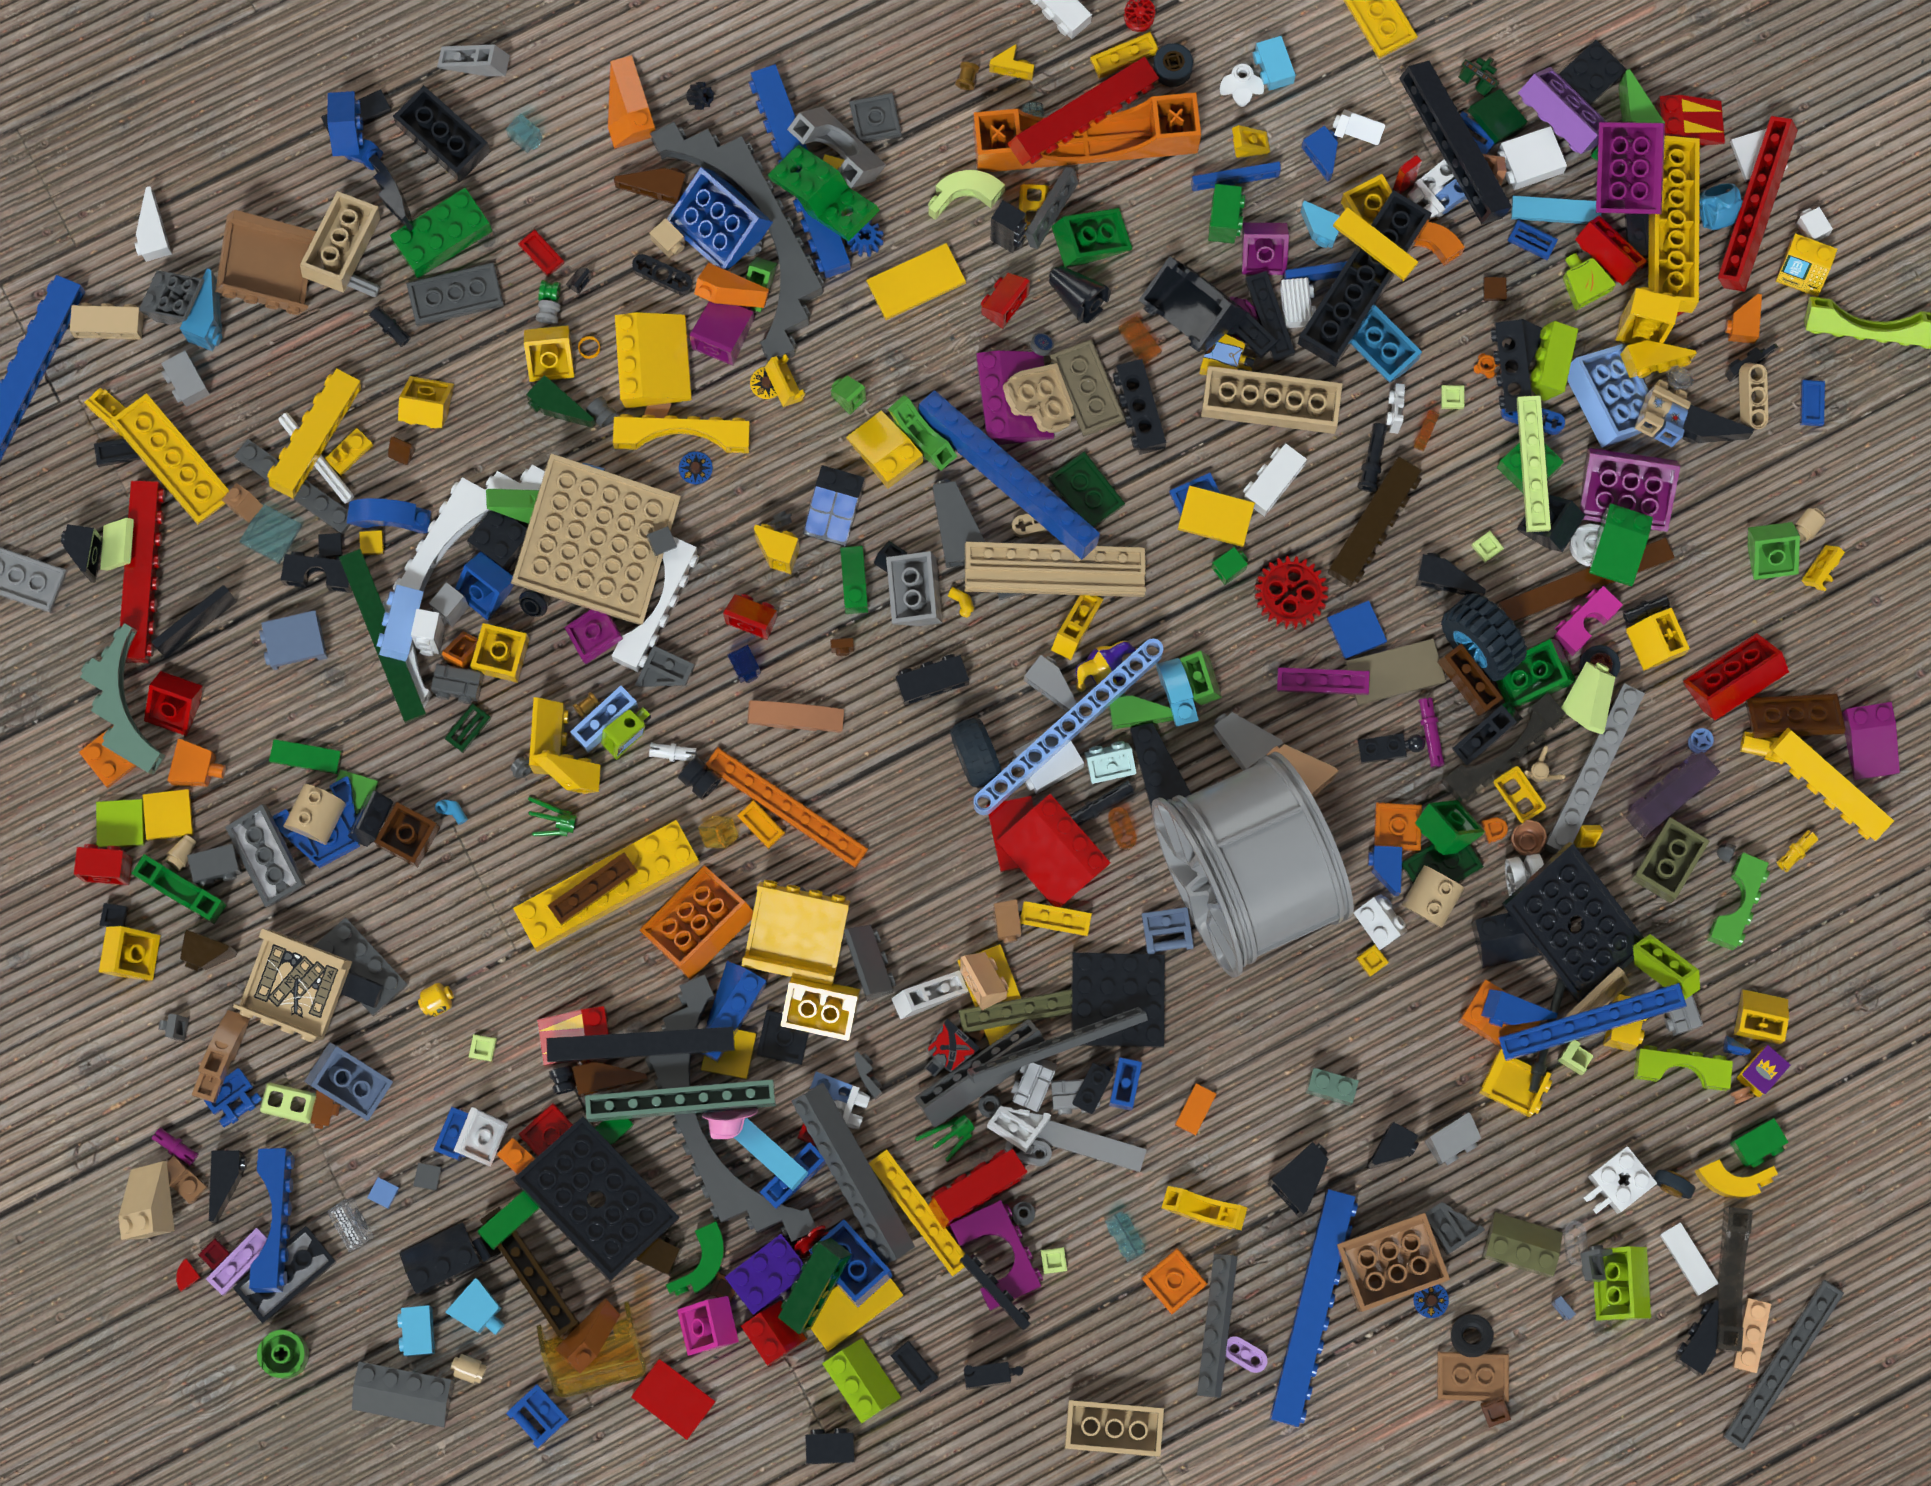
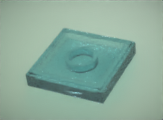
M262 503L263 507L252 519L239 542L280 564L300 531L302 524Z

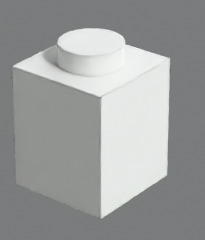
M1820 207L1814 210L1809 208L1799 214L1800 218L1796 222V226L1802 236L1818 242L1828 237L1833 230Z

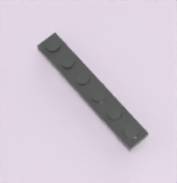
M249 439L246 440L234 456L235 459L267 482H269L267 475L273 465L276 466L279 462ZM304 481L293 500L343 535L351 525L347 524L348 510L308 481Z
M1214 1254L1197 1390L1198 1396L1221 1398L1238 1256Z

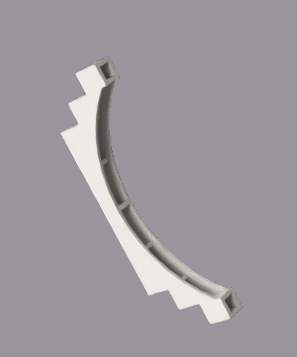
M531 465L529 470L526 469L520 478L521 483L497 471L494 476L491 475L485 487L487 489L539 490L545 471ZM463 477L460 482H456L453 485L450 499L448 502L444 501L439 510L441 514L436 521L433 520L429 525V534L425 540L422 539L416 548L417 554L414 559H410L404 569L406 572L402 579L398 578L393 586L394 591L396 585L420 591L425 590L433 570L447 550L464 533L481 522L490 512L486 506L485 489ZM387 597L383 602L385 611L389 613L391 605L387 604ZM412 639L406 664L425 708L432 694L424 686L417 661L416 646Z

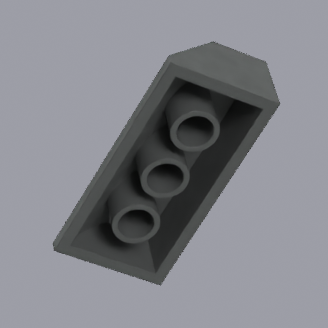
M358 1362L353 1385L352 1410L445 1428L455 1380Z

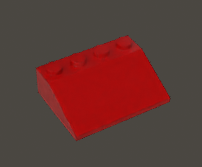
M1051 794L1045 797L996 841L1054 907L1060 908L1111 864Z

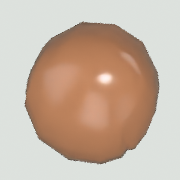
M1526 820L1524 823L1516 826L1511 836L1513 848L1520 855L1524 856L1540 853L1547 841L1545 828L1539 822L1533 820Z

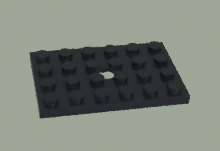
M1568 842L1502 903L1578 1004L1617 967L1624 970L1634 961L1633 946L1644 939L1603 882L1571 842ZM1578 915L1582 919L1580 923L1581 929L1576 933H1572L1568 929V921L1571 917Z
M581 1117L513 1179L609 1282L615 1279L680 1218L584 1117ZM592 1191L602 1192L606 1199L605 1204L600 1208L591 1207L587 1202L589 1193Z

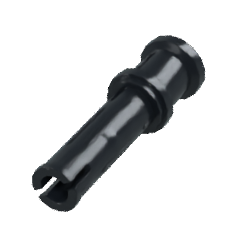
M1381 423L1373 424L1367 459L1361 466L1363 473L1361 482L1358 483L1357 487L1366 492H1376L1378 489L1376 485L1377 478L1382 470L1380 458L1388 428Z

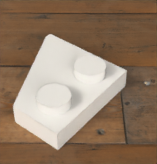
M1396 383L1394 390L1389 391L1388 404H1392L1391 412H1387L1386 425H1390L1389 433L1398 434L1403 423L1404 415H1402V409L1404 407L1405 384Z

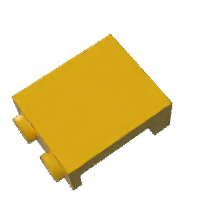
M1500 1049L1479 1093L1525 1116L1531 1117L1533 1113L1538 1114L1543 1104L1540 1098L1543 1092L1547 1093L1551 1087L1553 1080H1550V1076L1552 1073L1545 1072V1076L1541 1078L1538 1093H1532L1528 1091L1533 1075L1531 1073L1532 1066L1516 1058L1506 1061L1503 1050Z

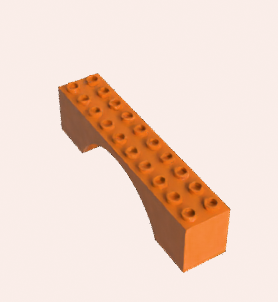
M1195 92L1152 96L1135 107L1114 113L1113 115H1106L1107 118L1097 125L1095 122H1092L1090 124L1091 128L1084 133L1076 132L1074 134L1075 138L1068 143L1060 142L1058 144L1059 148L1052 153H1042L1043 158L1036 163L1031 164L1028 162L1023 166L1007 143L1016 135L1044 118L1027 114L1020 109L974 112L973 134L977 170L987 173L1197 154L1201 138L1197 94Z

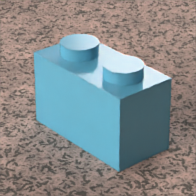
M1282 36L1256 43L1253 59L1256 65H1260L1262 71L1260 72V78L1263 85L1266 84L1268 90L1271 91L1293 84L1296 75Z
M432 1306L401 1308V1314L397 1316L398 1327L402 1328L403 1337L399 1338L400 1352H404L406 1357L435 1354Z

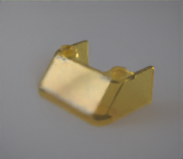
M629 1301L624 1302L627 1319L621 1320L614 1325V1336L607 1338L598 1356L581 1373L572 1368L555 1350L564 1339L553 1338L546 1340L542 1326H536L540 1352L554 1393L557 1396L570 1397L634 1380L646 1373V1363Z

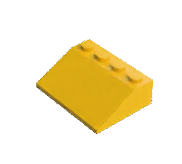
M640 312L615 315L620 400L625 408L691 401L686 315Z

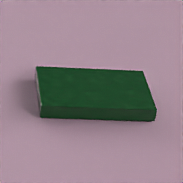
M1085 451L1048 477L1070 508L1093 528L1125 506V502Z
M1434 844L1402 862V868L1412 884H1414L1424 865L1457 883L1484 867L1470 844L1458 853L1447 855L1439 853L1435 849Z

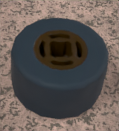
M1169 43L1162 46L1156 52L1153 70L1159 77L1158 81L1168 87H1178L1189 80L1193 70V56L1185 46L1178 43Z

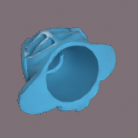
M1719 184L1699 193V211L1704 228L1717 230L1736 223L1743 201L1740 191L1735 184Z

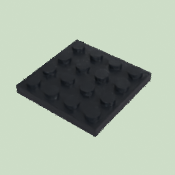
M1073 952L1071 1031L1137 1007L1146 1012L1148 1021L1079 1046L1164 1048L1165 955Z

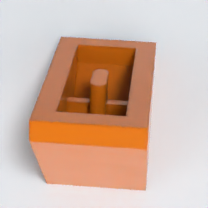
M462 631L443 650L442 656L444 660L455 667L468 669L472 662L478 639Z

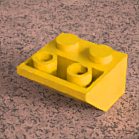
M755 524V539L769 567L792 574L800 551L799 540L796 538V535L788 531H783L782 533L774 531V528L767 524H761V526Z
M1672 608L1651 615L1625 630L1643 671L1684 656L1690 650Z
M1742 989L1734 1035L1778 1045L1785 1042L1789 1022L1788 999Z

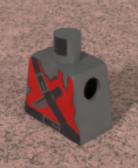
M947 1018L927 1049V1053L933 1059L925 1066V1069L933 1077L943 1068L951 1073L978 1054L980 1047Z

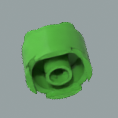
M276 1330L269 1333L261 1341L257 1349V1360L261 1368L270 1376L280 1379L293 1378L302 1373L309 1359V1349L305 1340L300 1335L287 1330ZM283 1348L284 1351L288 1352V1356H285L284 1360L278 1356L279 1353L283 1352Z

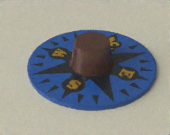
M701 452L686 454L679 464L681 477L690 484L704 483L709 479L713 470L710 458Z
M1439 1284L1414 1294V1306L1418 1313L1424 1317H1439L1448 1307V1294Z

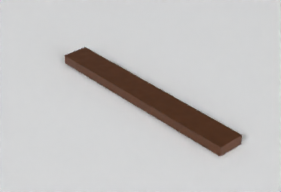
M1666 538L1646 545L1637 574L1674 560L1675 557ZM1589 567L1499 603V606L1509 619L1511 618L1513 622L1590 593L1594 589L1598 590L1603 586L1613 584L1615 581L1589 573Z

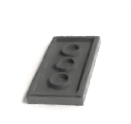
M494 263L406 283L417 327L504 306Z

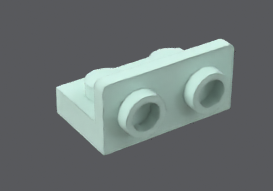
M1118 741L1112 743L1110 747L1102 748V746H1095L1090 748L1089 751L1084 752L1092 784L1136 774L1132 748L1129 743Z

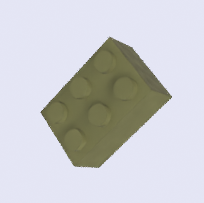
M1669 817L1663 824L1631 880L1667 902L1672 903L1676 900L1710 840Z

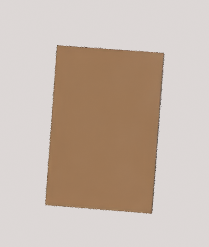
M1437 1352V1400L1489 1401L1503 1396L1504 1402H1509V1354L1485 1353L1479 1357H1466L1459 1352Z

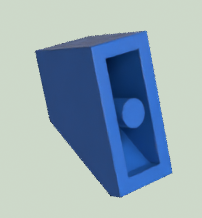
M1324 125L1305 138L1301 148L1328 182L1333 174L1338 139L1334 135L1335 133L1332 130H1328Z
M1374 846L1372 852H1368V866H1372L1371 872L1393 896H1399L1401 893L1402 847Z

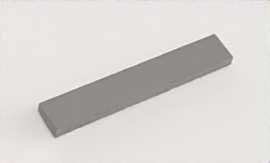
M1050 1120L1035 1139L1043 1141L1049 1146L1137 1172L1141 1171L1147 1150Z

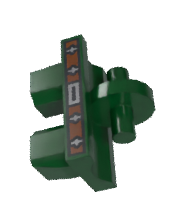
M1481 57L1477 59L1476 63L1482 67L1481 69L1466 59L1462 63L1463 69L1458 78L1466 84H1469L1475 75L1482 79L1475 90L1484 97L1492 88L1496 89L1499 85L1496 80L1486 74V71L1494 75L1497 71L1491 65L1494 61L1492 57H1489L1487 61Z

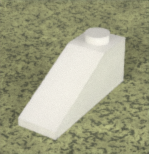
M150 186L145 189L136 231L138 242L134 243L138 256L142 255L146 262L172 254L155 193Z
M956 971L904 989L891 999L901 1020L968 992V989L960 971Z

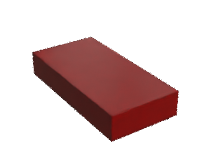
M535 229L518 243L519 247L547 277L565 263Z

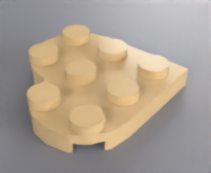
M1057 363L1020 371L1004 383L1005 398L1014 415L1032 416L1037 424V428L1041 432L1057 433L1070 425L1071 417L1074 415L1073 404Z

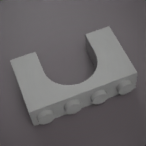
M823 106L800 112L787 129L802 144L817 141L837 151L845 160L838 170L850 188L874 182L886 166L877 155Z

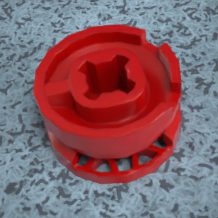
M1129 0L1124 10L1126 26L1132 31L1144 32L1153 25L1155 18L1153 3L1150 0H1137V2Z

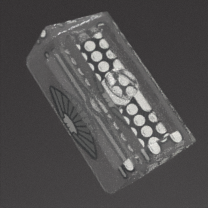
M353 1198L342 1200L327 1211L349 1252L374 1238Z

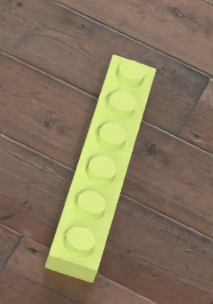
M1541 396L1517 397L1526 531H1550Z

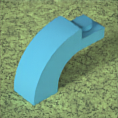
M1175 658L1156 663L1160 683L1167 694L1175 726L1179 727L1199 721L1192 690L1180 659Z

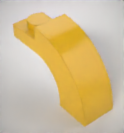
M1720 1159L1695 1170L1700 1181L1711 1191L1724 1197L1736 1199L1748 1198L1761 1193L1758 1183L1763 1187L1774 1182L1772 1177L1778 1175L1773 1166L1750 1177H1737L1723 1167Z

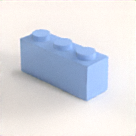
M396 585L394 592L390 591L387 604L391 605L389 613H384L382 625L386 626L384 634H379L377 646L381 647L379 655L402 661L407 660L412 642L411 632L416 609H420L424 591Z
M619 686L570 731L572 737L589 753L601 742L603 729L630 709L634 712L638 708L637 701L622 686Z

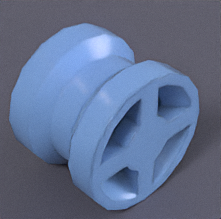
M1705 728L1695 730L1688 738L1689 749L1696 754L1705 753L1714 742L1712 733Z

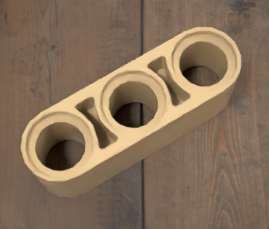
M1745 363L1739 370L1740 420L1745 426L1762 429L1768 423L1767 370L1761 364ZM1752 369H1755L1756 372L1754 378H1751ZM1755 391L1756 398L1752 401L1751 395ZM1754 414H1756L1757 416L1755 423L1752 422V416Z

